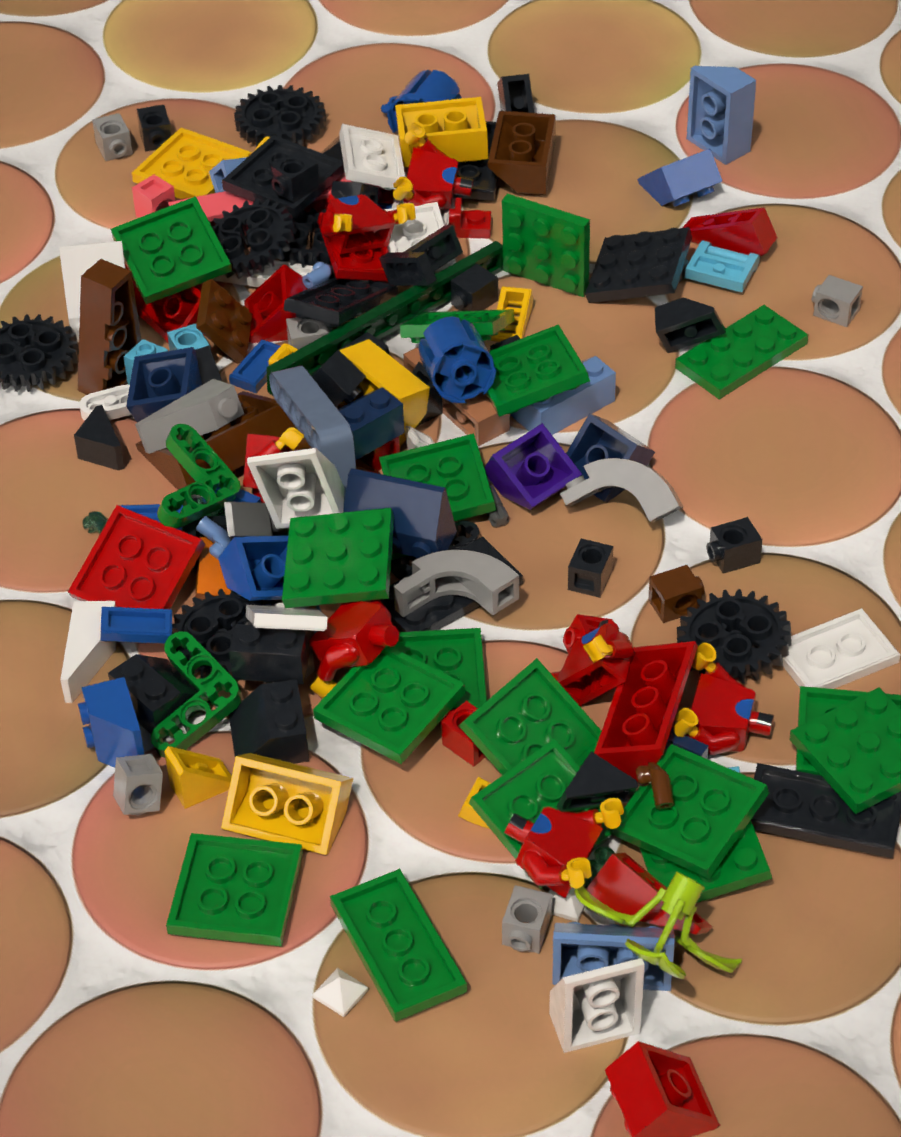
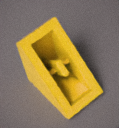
M168 746L164 751L169 784L185 809L229 790L232 776L221 759Z

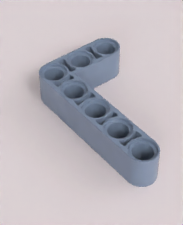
M303 366L271 372L269 381L275 400L296 428L304 435L311 448H317L336 466L344 486L345 502L348 474L351 468L356 469L354 440L350 425Z

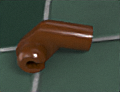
M648 762L646 766H638L636 768L638 783L641 786L652 785L655 808L666 809L674 806L668 773L655 762Z

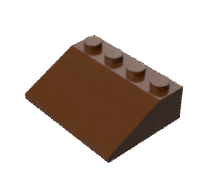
M242 391L237 395L244 414L217 430L200 435L234 474L235 469L245 465L248 434L281 437L288 428H296L275 399ZM142 441L136 443L137 450L175 488L181 489L196 482L167 448L149 454L146 453ZM195 460L200 467L205 469L211 468L206 461Z

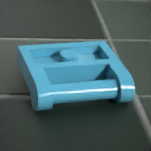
M702 240L685 268V278L728 290L743 292L753 272L757 271L760 255L755 253L747 255L712 246L711 242Z

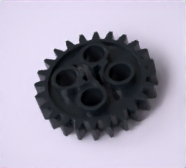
M279 85L275 90L267 86V91L265 92L257 89V95L248 93V100L241 99V105H236V112H234L236 131L240 132L241 138L247 137V143L256 141V147L265 137H271L272 135L304 145V139L312 141L313 134L320 135V129L325 127L324 122L326 121L324 102H320V97H313L312 91L304 93L303 87L293 90V85H290L287 89H283L282 85Z
M256 199L253 205H249L248 201H245L242 208L233 205L231 213L223 211L224 217L222 219H213L215 226H212L231 263L232 271L225 274L228 279L234 273L238 279L246 272L249 277H252L254 270L257 269L264 273V266L274 267L275 263L273 260L284 259L282 251H291L289 243L296 241L293 234L297 233L291 213L288 212L286 206L281 207L279 202L272 205L270 199H267L262 205L259 199Z
M314 208L310 212L303 210L296 218H293L294 226L297 230V233L293 234L296 241L289 243L291 251H282L284 259H280V261H290L291 266L299 263L302 268H305L307 265L313 266L317 262L331 264L318 224L319 214L326 212L327 209H323L321 212H316Z
M27 314L22 321H19L16 317L12 318L13 323L10 324L1 321L0 383H2L4 390L11 385H14L15 392H18L22 386H26L28 392L32 390L33 385L44 389L45 382L55 385V377L65 379V371L74 370L73 363H78L79 346L76 333H72L71 326L64 327L62 320L54 323L52 316L44 321L41 318V314H38L34 320H30Z
M219 589L218 596L215 597L209 592H205V600L201 601L193 597V607L182 605V614H174L175 624H172V634L181 631L191 634L232 676L229 649L235 624L249 621L246 618V605L272 606V603L263 604V600L249 601L242 596H238L234 591H231L230 595H225L223 589ZM182 646L176 648V651L182 652L188 661L192 658L187 648ZM202 665L195 670L194 674L200 671L201 679L206 678L210 675L212 667Z
M741 589L736 591L735 596H730L727 590H723L721 598H717L713 593H710L709 602L698 599V609L688 607L687 616L680 617L681 626L677 627V643L696 641L698 646L702 643L711 644L716 651V659L713 663L718 662L731 677H738L742 684H745L746 676L749 675L758 681L760 671L769 675L772 674V664L781 666L782 657L789 655L788 646L792 645L791 623L787 621L786 611H779V603L777 602L769 605L768 596L766 595L757 600L755 591L750 592L747 597L742 596ZM705 669L699 670V677L701 673L705 674Z

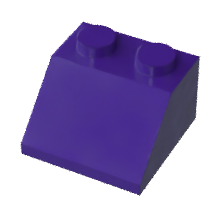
M543 423L493 454L484 467L486 475L503 497L530 510L566 487L568 482L582 476V473Z

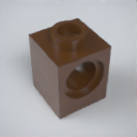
M688 565L671 569L649 578L648 601L663 623L678 619L681 616H687L688 607L698 609L697 600H702V596L705 594L702 580L699 576H694Z

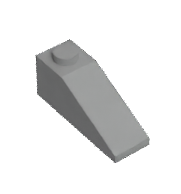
M212 379L139 421L135 426L146 453L150 454L167 448L166 439L171 428L176 424H187L193 427L200 435L225 426L243 415L244 412L234 385Z

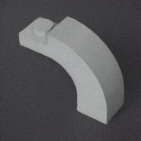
M620 458L601 459L584 465L589 478L585 480L584 476L573 479L566 484L567 490L560 493L565 504L573 506L604 489L621 487L631 492L638 499L649 522H656L683 508L675 490L661 474L641 463Z
M446 550L431 553L412 561V575L403 578L398 584L394 585L395 610L402 617H405L435 598L445 595H461L475 600L491 615H494L519 599V574L504 562L480 552Z

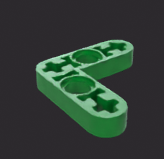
M181 423L174 425L166 439V447L196 481L165 496L158 508L157 517L164 526L177 529L225 507V502H233L241 485L235 474L193 427ZM195 460H204L211 468H202L197 465ZM219 486L221 489H219L217 493H215L217 487ZM191 495L202 496L207 504L196 503ZM183 505V508L179 514L177 510L181 509V506Z
M183 631L170 635L165 642L164 650L171 664L198 692L159 723L152 731L151 742L157 753L165 758L164 751L168 746L187 750L232 713L242 701V692L236 680L191 634ZM177 647L187 648L192 658L188 661L182 652L176 651ZM202 665L212 667L210 675L206 678L199 679L194 677L195 670ZM224 690L227 693L230 692L231 695L225 698L219 696V692ZM210 700L212 706L215 705L216 709L214 711L211 710L207 701ZM195 710L206 712L205 719L198 724H190L188 722L189 715ZM180 723L183 724L187 733L184 734L182 729H179L178 725ZM168 735L170 738H174L175 741L169 744L164 742L163 738Z

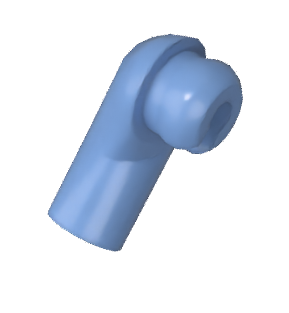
M317 262L313 265V270L303 276L302 281L307 289L330 280L333 276V268L327 263Z
M207 516L196 527L198 532L214 543L209 548V552L218 559L231 542L227 531Z

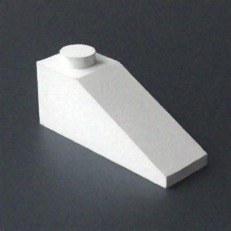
M73 601L60 679L65 703L74 702L82 692V687L87 686L116 650L117 642L100 641L101 608L116 607L115 601Z

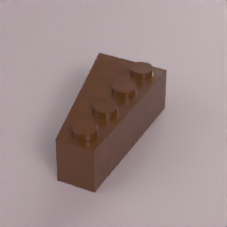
M103 259L97 261L81 276L78 391L86 395L128 384L124 356L141 341L132 271Z

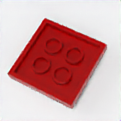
M116 505L69 588L68 593L72 598L80 601H115L116 607L170 609L206 544L198 537L173 527L164 526L161 522Z

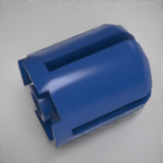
M420 71L395 99L387 113L388 124L392 132H398L395 105L461 99V95L458 94L460 89L456 81L443 71Z
M444 317L431 323L423 333L425 338L420 339L418 350L425 370L440 396L450 402L466 403V399L473 398L481 392L486 394L494 383L496 369L493 357L474 325L467 320L460 321L458 317Z

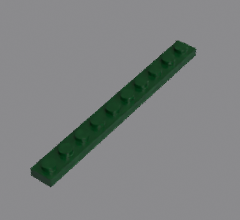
M494 241L436 273V281L430 285L413 286L267 367V392L273 396L269 381L271 372L303 366L312 375L337 350L368 332L380 340L400 329L401 324L451 300L450 280L473 265L478 264L494 275L503 271V245L498 241Z

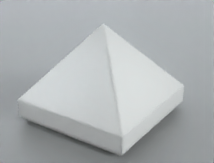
M406 426L404 429L408 450L435 443L430 436L410 426Z
M575 888L570 889L566 898L550 889L549 893L552 894V915L579 922L585 905L576 897Z
M337 968L313 993V998L342 1017H345L368 992V987Z

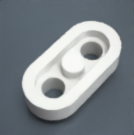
M120 385L84 396L79 403L82 419L85 421L93 409L99 405L103 406L109 420L131 415L126 407L130 385Z

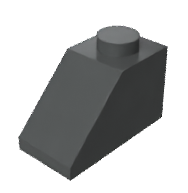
M224 503L227 532L230 541L234 537L274 536L273 533L279 532L265 503Z

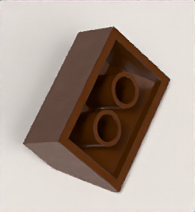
M498 112L488 159V168L517 193L546 195L555 147L556 114Z

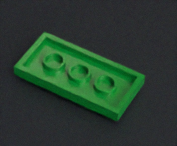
M762 305L726 327L725 334L705 340L676 358L675 369L720 400L807 345L809 334L766 305Z
M400 869L330 896L332 909L395 1022L467 993L465 979Z

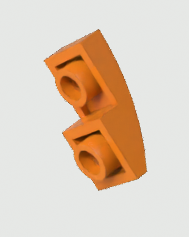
M200 537L206 545L197 559L195 597L205 599V592H209L215 597L218 596L219 589H223L225 595H230L231 590L226 587L219 560L209 552V548L214 543L207 537Z

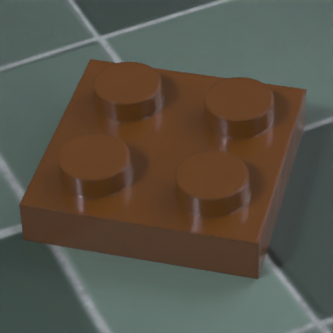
M211 278L202 283L196 328L238 364L248 354L252 314L247 307L241 305L225 288L218 285Z

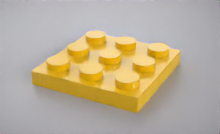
M181 127L132 172L133 182L139 184L154 174L174 187L175 197L181 200L213 194L216 192L209 171L222 160L249 157L252 152Z

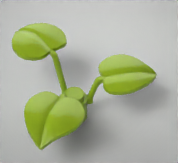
M676 871L667 890L661 887L657 895L635 915L616 912L593 897L584 886L575 889L576 897L588 909L607 919L629 927H633L660 901H664L661 909L670 914V917L653 952L630 939L626 940L625 946L639 958L652 965H658L661 970L671 976L684 980L686 972L680 966L670 962L665 952L661 953L676 920H682L684 916L685 920L681 937L675 936V941L708 965L722 971L732 973L742 962V959H731L700 949L689 937L692 918L698 908L695 904L705 887Z

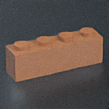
M418 347L403 354L404 367L410 372L413 371L418 362L422 363ZM483 392L473 398L466 399V403H454L442 398L443 414L466 435L474 433L478 446L510 430L511 414L499 417L487 394H483Z

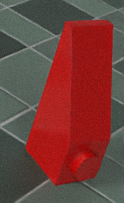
M765 207L691 217L682 227H690L693 236L691 242L700 244L703 240L711 242L712 246L747 255L750 253L759 254L760 256L765 255L778 238Z
M614 853L609 857L586 890L593 897L616 912L635 915L657 895L661 887L667 890V887L626 853ZM660 901L640 921L665 927L670 914L661 909L664 901ZM695 912L689 933L695 935L708 933L713 926ZM685 916L682 920L677 919L672 929L682 931Z

